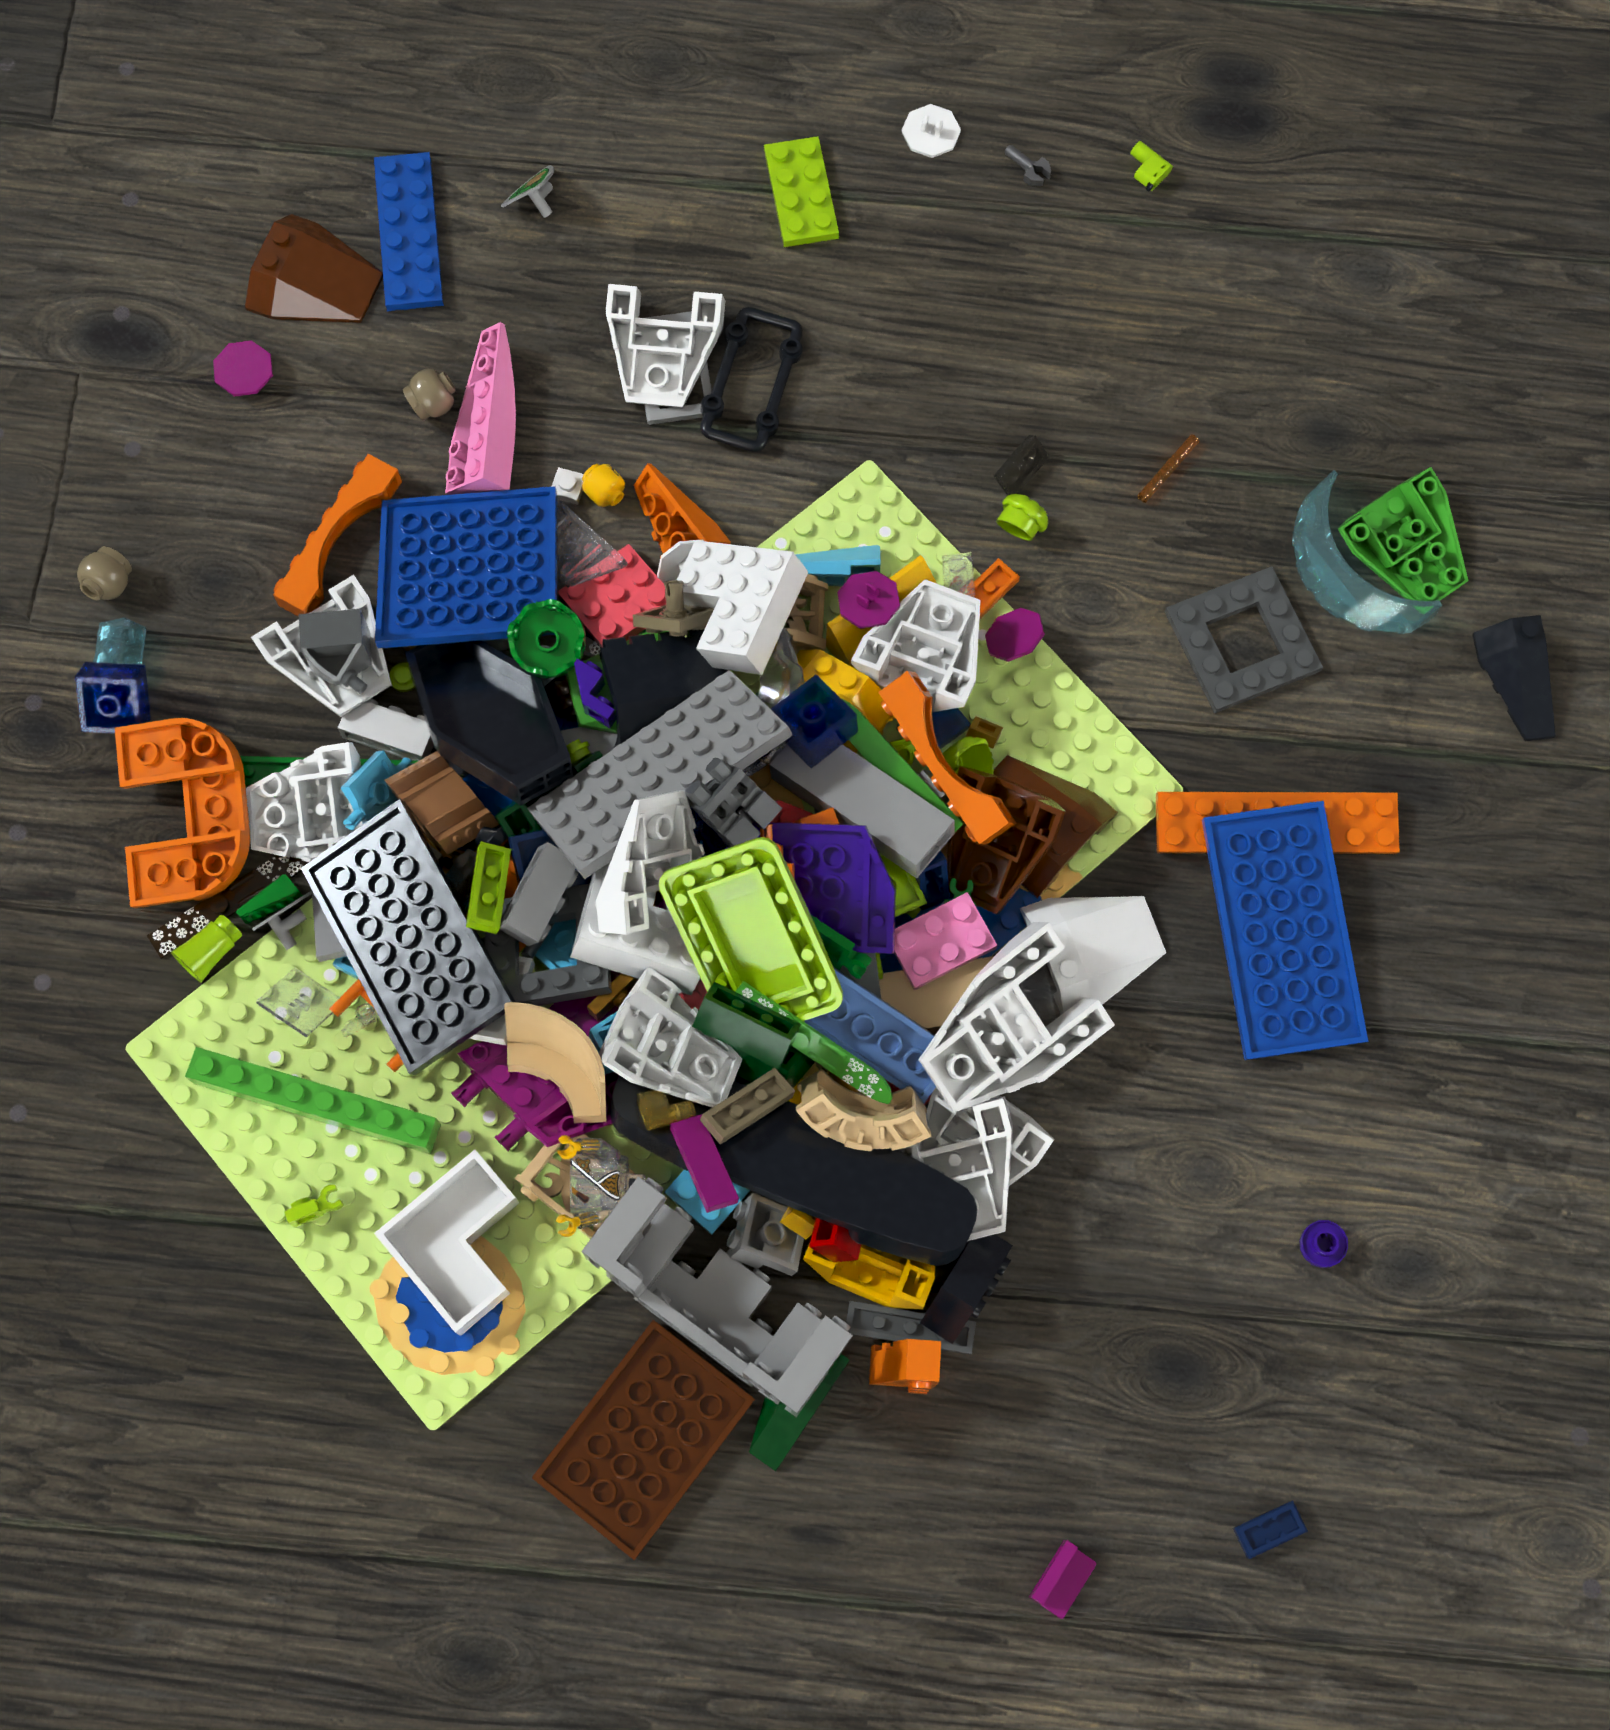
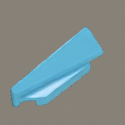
M879 545L795 554L807 569L808 574L817 576L818 580L828 583V586H843L853 574L872 571L880 572L881 555Z

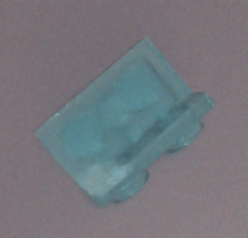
M127 618L100 622L91 678L99 682L123 678L132 683L139 682L146 627Z

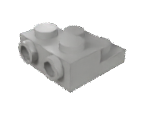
M752 1193L743 1202L740 1201L733 1213V1219L738 1220L737 1227L731 1231L727 1240V1247L731 1248L730 1258L756 1269L765 1265L790 1276L794 1275L798 1271L804 1238L780 1223L788 1207L755 1193Z

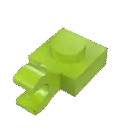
M328 1185L324 1187L317 1200H310L309 1197L293 1202L291 1204L292 1208L284 1211L288 1223L293 1227H297L323 1216L327 1211H335L342 1208L344 1204L341 1200L334 1203L328 1201L329 1194L338 1190L337 1186Z

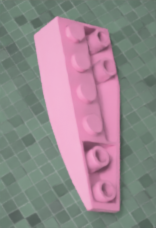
M501 322L481 332L449 448L450 456L445 493L448 495L510 490L515 445L516 404L510 348L505 324Z

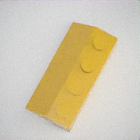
M921 555L889 578L896 582L899 602L923 580L926 579L936 583L925 559ZM840 614L827 623L826 647L835 658L854 668L851 660L863 636L873 627L860 629L841 617Z

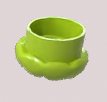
M1011 494L1003 499L1004 510L996 520V523L1003 530L1022 540L1032 541L1038 531L1044 532L1049 524L1048 516L1038 502L1021 494Z

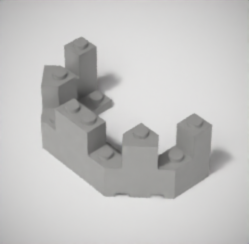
M638 1176L581 1251L586 1260L598 1269L600 1266L604 1268L606 1276L624 1291L632 1293L638 1303L750 1387L754 1385L762 1395L777 1405L781 1401L786 1405L784 1409L797 1417L824 1380L829 1369L852 1339L853 1335L848 1332L851 1327L835 1315L832 1320L826 1315L821 1320L822 1313L809 1303H806L805 1306L797 1303L774 1336H772L770 1333L773 1329L759 1318L755 1322L751 1320L754 1313L772 1290V1286L768 1284L770 1278L759 1269L754 1268L753 1271H750L741 1262L730 1258L731 1249L726 1253L720 1248L698 1279L693 1277L696 1271L683 1261H680L678 1265L674 1263L672 1258L694 1230V1225L690 1222L692 1216L678 1206L673 1210L664 1204L666 1199L661 1194L664 1188L649 1177L644 1181Z

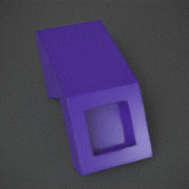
M577 658L574 666L584 712L606 727L611 728L616 721L614 705L602 696L596 698L605 685L602 670L591 661L584 663Z

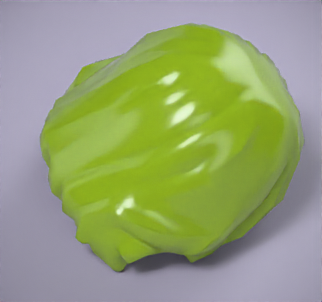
M965 736L943 753L947 763L956 774L960 766H965L994 775L993 754L990 752L988 742L984 738Z

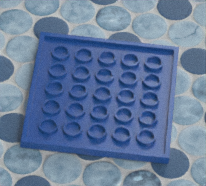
M556 486L382 500L375 628L377 649L507 639V629L510 622L516 619L524 606L547 599L557 600ZM547 632V633H544L542 636H545V635H555V634H553V633H551V632Z

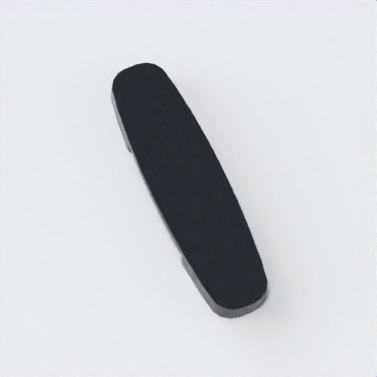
M619 1076L614 1086L609 1113L611 1123L620 1134L646 1150L688 1171L670 1130L671 1123L701 1115L712 1107L637 1085ZM734 1081L728 1097L747 1085ZM640 1090L643 1095L655 1093L662 1098V1105L660 1109L653 1111L654 1115L665 1112L672 1113L675 1112V1108H678L680 1118L672 1116L668 1117V1120L651 1122L647 1118L646 1110L649 1105L656 1102L642 1103L637 1100L636 1092ZM790 1101L783 1103L721 1145L711 1134L733 1183L818 1219L846 1228L850 1237L859 1244L934 1266L945 1265L959 1257L975 1225L978 1209L974 1197L966 1187L899 1150H891L889 1148L863 1151L845 1147L843 1143L830 1137L825 1138L802 1119L796 1111L797 1104Z

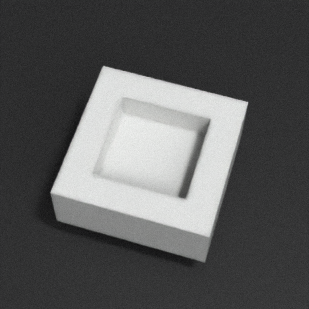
M558 467L551 486H556L557 499L578 505L583 492L582 477L584 474Z

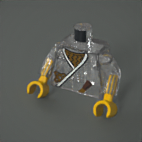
M562 1135L558 1139L561 1144H570L566 1150H557V1153L563 1159H570V1213L575 1214L574 1218L563 1214L559 1215L556 1219L558 1223L569 1221V1226L566 1230L558 1231L564 1237L572 1236L577 1227L583 1229L605 1221L638 1176L646 1181L645 1174L629 1173V1158L621 1155L618 1149L602 1138H578L574 1142L569 1136Z

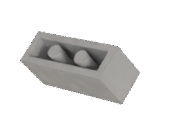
M549 842L537 848L501 918L499 930L527 946L536 944L539 941L542 942L547 937L551 929V925L548 923L552 915H556L564 904L565 899L562 895L566 887L570 888L578 876L576 868L559 848Z

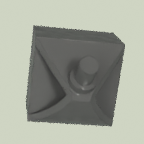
M361 609L299 614L300 649L311 670L318 677L335 685L343 684L345 687L350 686L356 692L362 694L368 685L358 678L357 675L372 665L370 630Z

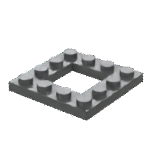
M1272 566L1168 606L1165 609V614L1214 714L1321 672L1323 669ZM1256 606L1280 654L1230 673L1207 625Z
M590 883L565 889L562 895L565 899L564 904L556 915H552L548 924L576 919L577 933ZM512 897L504 899L502 916ZM501 930L497 934L485 932V947L515 1002L540 1006L612 993L611 970L577 960V965L519 975V941Z

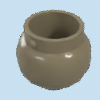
M423 369L413 375L409 381L410 384L403 388L407 401L423 421L429 417L443 416L454 405L453 393L456 392V388L444 371L439 374L435 369Z
M100 547L97 552L85 556L78 566L77 577L80 589L87 597L93 600L115 599L125 590L132 567L129 561L118 551L110 547Z

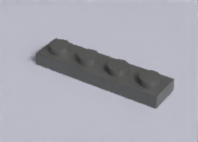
M849 1301L846 1323L851 1327L848 1332L853 1336L890 1342L904 1339L941 1341V1350L968 1355L972 1354L976 1322L968 1320L954 1343L951 1344L920 1324L926 1313Z

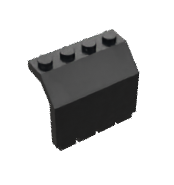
M705 629L688 630L686 638L685 635L670 636L669 632L658 633V641H656L654 634L629 636L628 645L625 637L603 639V648L600 649L599 656L616 710L617 740L614 748L728 671L726 669L713 668L696 649Z

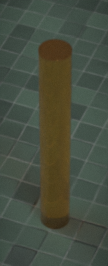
M1191 434L1141 490L1137 495L1140 501L1146 503L1199 443V439L1195 435Z

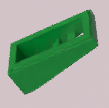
M283 874L237 909L236 913L245 924H248L285 908L303 895L288 876Z

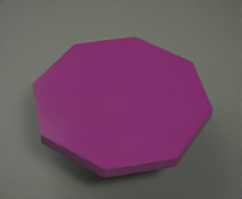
M252 340L229 343L213 360L215 383L234 397L257 394L273 377L271 354Z
M878 571L851 575L837 592L841 617L860 629L886 625L900 608L896 582Z
M1019 608L998 616L985 634L990 656L1009 662L1032 653L1045 633L1039 613Z

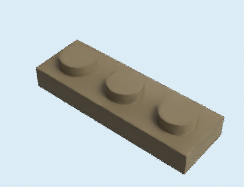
M774 1068L703 1113L700 1122L721 1145L793 1098L795 1090Z

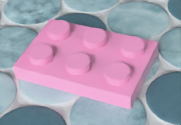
M968 892L896 928L894 932V954L914 990L997 948L993 936Z

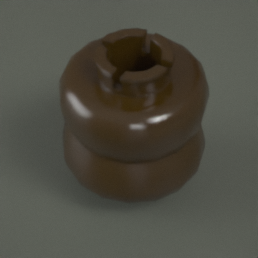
M565 675L554 681L555 685L550 688L549 697L554 703V710L559 718L576 721L577 718L569 684Z

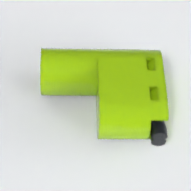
M1139 141L1131 150L1130 155L1142 163L1134 174V178L1143 184L1148 192L1150 190L1153 191L1168 176L1173 165L1142 141Z

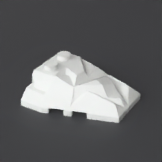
M352 742L321 746L314 750L312 755L303 760L297 759L290 763L291 766L283 771L274 772L246 788L252 850L283 857L290 856L310 862L363 825L361 821L354 830H349L343 824V821L353 812V808L341 787L361 767L360 755Z

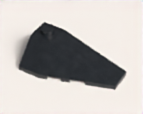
M1541 615L1510 618L1474 632L1472 635L1478 662L1483 670L1486 669L1494 683L1492 685L1497 694L1500 693L1508 707L1507 712L1524 741L1554 738L1556 735L1547 643Z

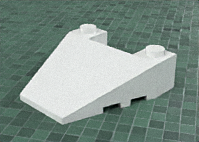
M608 284L606 317L610 327L626 403L683 408L723 330L726 302L723 295L694 292L691 322L639 318L641 292L637 286Z
M685 790L634 800L596 899L599 932L627 935L649 929L647 893L660 890L658 885L659 879L665 871L699 859L705 854L703 845L697 844L693 832L696 824Z
M1005 1096L972 1106L979 1136L921 1150L920 1143L898 1149L938 1170L969 1190L975 1199L978 1210L976 1222L968 1241L1006 1231L1013 1124Z

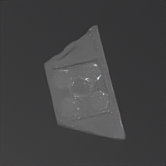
M557 497V578L567 588L622 569L628 565L622 555Z

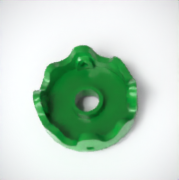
M547 599L524 606L516 619L510 622L507 629L510 652L514 660L529 674L540 678H555L568 673L575 667L574 662L576 659H582L585 651L586 635L581 620L571 609L554 599ZM551 632L555 634L556 643L553 647L543 648L540 645V638L544 633Z

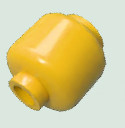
M594 464L584 473L582 489L597 506H615L623 499L625 481L609 464Z

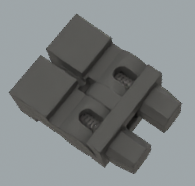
M716 757L706 766V771L714 778L710 784L706 786L702 781L696 780L685 790L693 802L690 807L719 835L722 842L728 848L757 838L761 833L754 826L765 829L782 810V807L765 791L761 790L740 768L732 766Z

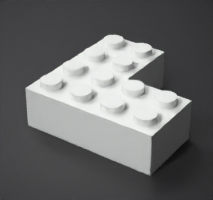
M695 540L677 580L684 582V605L714 608L696 647L713 668L758 675L763 674L808 575L807 569L794 552Z
M610 862L593 873L570 957L637 979L650 967L673 982L682 993L692 995L700 980L699 973L670 911L653 906L657 891L647 893L649 929L627 935L599 932L596 899Z
M473 1150L374 1234L454 1332L461 1336L510 1294L471 1247V1244L516 1207L519 1201L480 1154Z

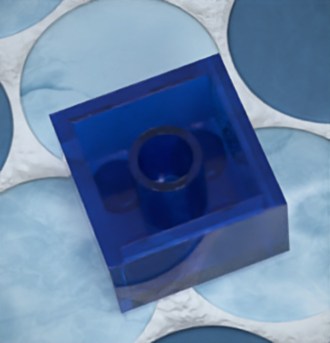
M84 663L75 676L81 732L115 734L116 727L150 722L146 665Z
M817 674L771 708L789 726L793 736L784 742L811 769L858 733L857 714Z

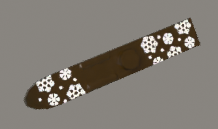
M276 855L234 881L219 894L203 900L148 934L147 937L162 959L200 932L209 922H214L220 915L228 918L235 914L237 909L281 875L286 874L289 879L293 878L302 871L301 868L308 862L290 856Z

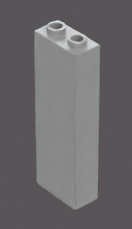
M809 721L801 729L797 728L794 730L788 744L782 750H777L770 759L771 779L819 812L834 808L838 822L841 825H866L878 852L915 878L919 877L955 834L954 819Z

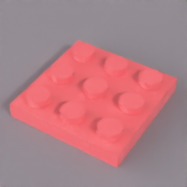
M630 544L557 591L561 601L578 616L583 627L601 648H603V639L625 637L627 641L629 636H636L646 629L633 627L634 614L666 605L664 583Z

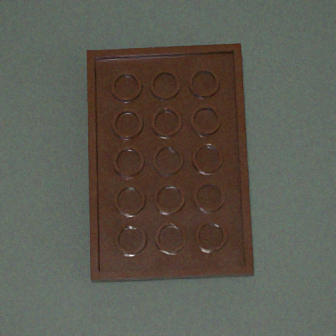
M652 1320L535 1472L532 1479L629 1557L636 1560L755 1399L655 1320Z

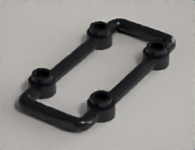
M745 307L739 311L735 322L730 323L726 328L725 341L727 347L711 394L705 396L701 401L700 411L703 418L700 430L704 437L750 452H759L765 448L769 437L773 436L778 430L779 419L776 414L792 365L797 363L802 356L803 347L800 340L803 330L797 321L753 307ZM748 318L791 331L790 337L785 339L780 345L779 356L782 362L766 411L761 412L756 419L755 428L758 432L756 441L712 428L713 421L719 419L723 414L724 402L721 398L737 350L747 342L748 329L746 323Z

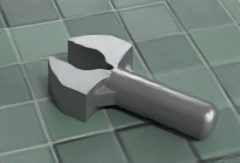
M1013 145L1007 146L1005 155L1025 169L1026 173L1023 179L1025 183L1029 186H1043L1044 179L1035 172H1041L1046 178L1050 179L1051 167L1049 161L1043 157L1038 161H1032Z

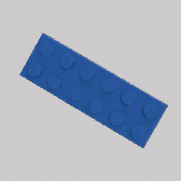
M430 152L374 157L387 311L444 306Z

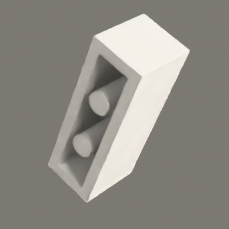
M369 699L343 715L338 726V730L344 739L380 751L384 750L386 753L401 758L406 757L410 760L425 758L431 754L434 747L424 716L417 715V717L407 715L404 710L396 706H389V708L380 706L373 699Z

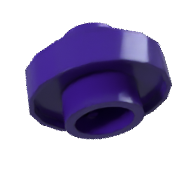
M1318 1220L1308 1225L1302 1232L1299 1240L1300 1251L1303 1257L1311 1265L1319 1268H1330L1340 1263L1348 1250V1238L1344 1230L1329 1220Z

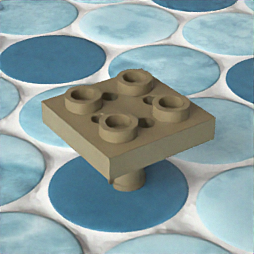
M679 580L665 581L666 605L634 614L633 627L646 628L647 633L669 631L670 636H684L688 634V630L705 629L714 608L684 605V582Z

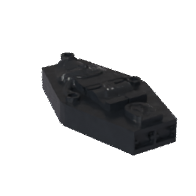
M483 641L418 645L405 652L409 671L434 748L442 757L520 806L562 784L567 779L574 777L569 752L540 677L529 674L514 659Z

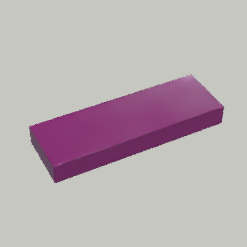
M701 1114L671 1123L670 1130L704 1208L708 1213L737 1204L739 1197L710 1132L700 1122Z

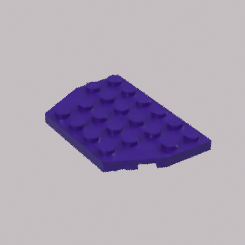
M770 822L769 824H773V841L783 845L784 860L787 863H794L795 882L810 914L855 943L853 950L856 952L893 954L896 889L867 826Z

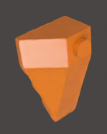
M647 463L633 486L645 516H649L654 531L651 532L653 540L659 543L663 554L679 541L703 539L706 542L731 544V541L714 520L655 466Z

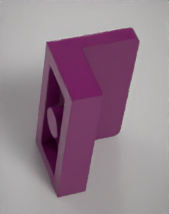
M1063 1540L1029 1595V1598L1058 1618L1063 1619L1094 1570L1096 1562L1079 1551L1078 1547L1073 1543Z

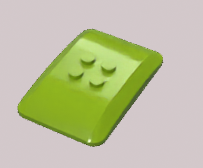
M765 837L755 838L673 867L662 874L658 884L660 892L707 992L714 982L736 991L741 983L745 981L802 1021L839 1008L843 1001V991L799 888L774 841Z

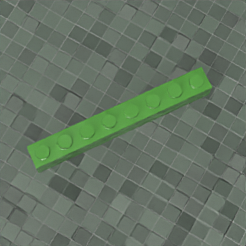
M199 1047L195 1048L185 1075L195 1085L428 1154L432 1153L441 1127L437 1118Z

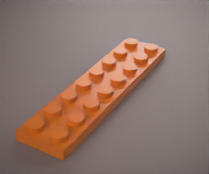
M1157 792V853H1207L1202 825L1204 817L1324 801L1333 854H1397L1400 852L1398 793Z

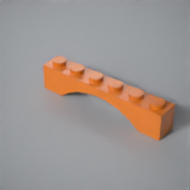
M367 454L363 461L357 463L353 471V477L348 484H344L340 488L336 502L332 508L329 507L324 512L322 523L318 529L309 534L305 548L300 555L297 554L293 558L289 572L276 583L273 596L280 607L299 617V614L310 613L320 606L324 600V569L328 555L336 540L358 518L374 509L382 507V500H390L402 483L397 468L370 454Z
M906 671L878 692L883 699L881 701L883 709L889 716L892 717L894 715L900 724L897 727L899 733L907 742L911 741L916 749L914 752L915 757L922 766L929 768L933 774L931 776L932 783L940 792H945L950 800L947 802L950 810L956 817L961 816L967 825L964 830L974 843L989 844L1017 824L1000 798L970 786L947 763L938 746L933 729V697L917 673Z

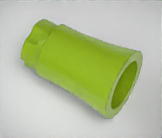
M220 915L214 922H209L187 942L171 951V954L191 976L202 983L212 968L235 946L234 943L242 937V933L227 917Z

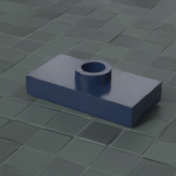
M1293 1500L1233 1528L1247 1559H1251L1308 1532Z

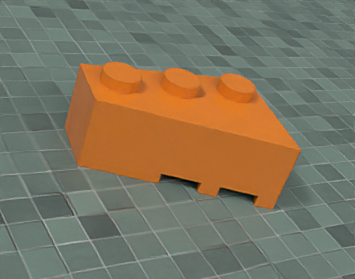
M904 1339L893 1341V1346H890L891 1343H882V1346L871 1345L869 1384L908 1387V1393L927 1394L930 1389H933L939 1383L941 1341Z

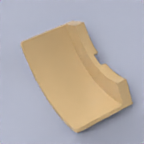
M505 1003L508 1072L527 1073L546 1081L549 1079L560 1087V1092L570 1105L574 1124L606 1122L604 1067L591 1039L574 1022L555 1011L527 1003Z

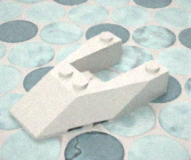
M1033 922L1013 937L975 976L919 1058L920 1063L953 1112L986 1102L1004 1093L1020 1090L1024 1086L1045 1081L1115 1025L1098 999L1082 998L1045 1027L1018 985L1065 949L1049 922Z

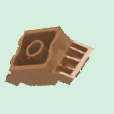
M437 751L384 780L398 800L401 799L406 802L419 828L439 852L443 850L448 855L474 840L482 827L494 828L499 825L492 813L485 808L476 794Z

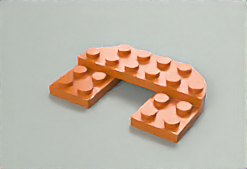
M172 718L116 727L115 738L120 787L127 789L182 780L187 838L125 847L130 907L141 908L188 900L200 901L219 894L231 885L242 871L250 847L244 768L235 745L218 729L188 718Z

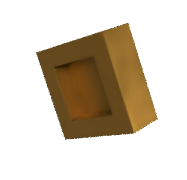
M975 716L966 737L984 738L988 742V746L993 749L1003 727Z

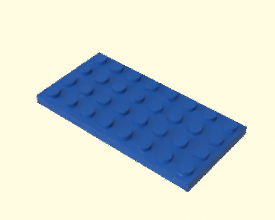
M1324 801L1204 817L1202 825L1244 1060L1369 1042Z

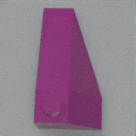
M615 1072L605 1074L606 1122L574 1124L570 1105L566 1098L563 1097L527 1123L526 1129L546 1147H550L560 1143L558 1139L562 1135H567L572 1139L612 1124L609 1110L614 1086L620 1075Z

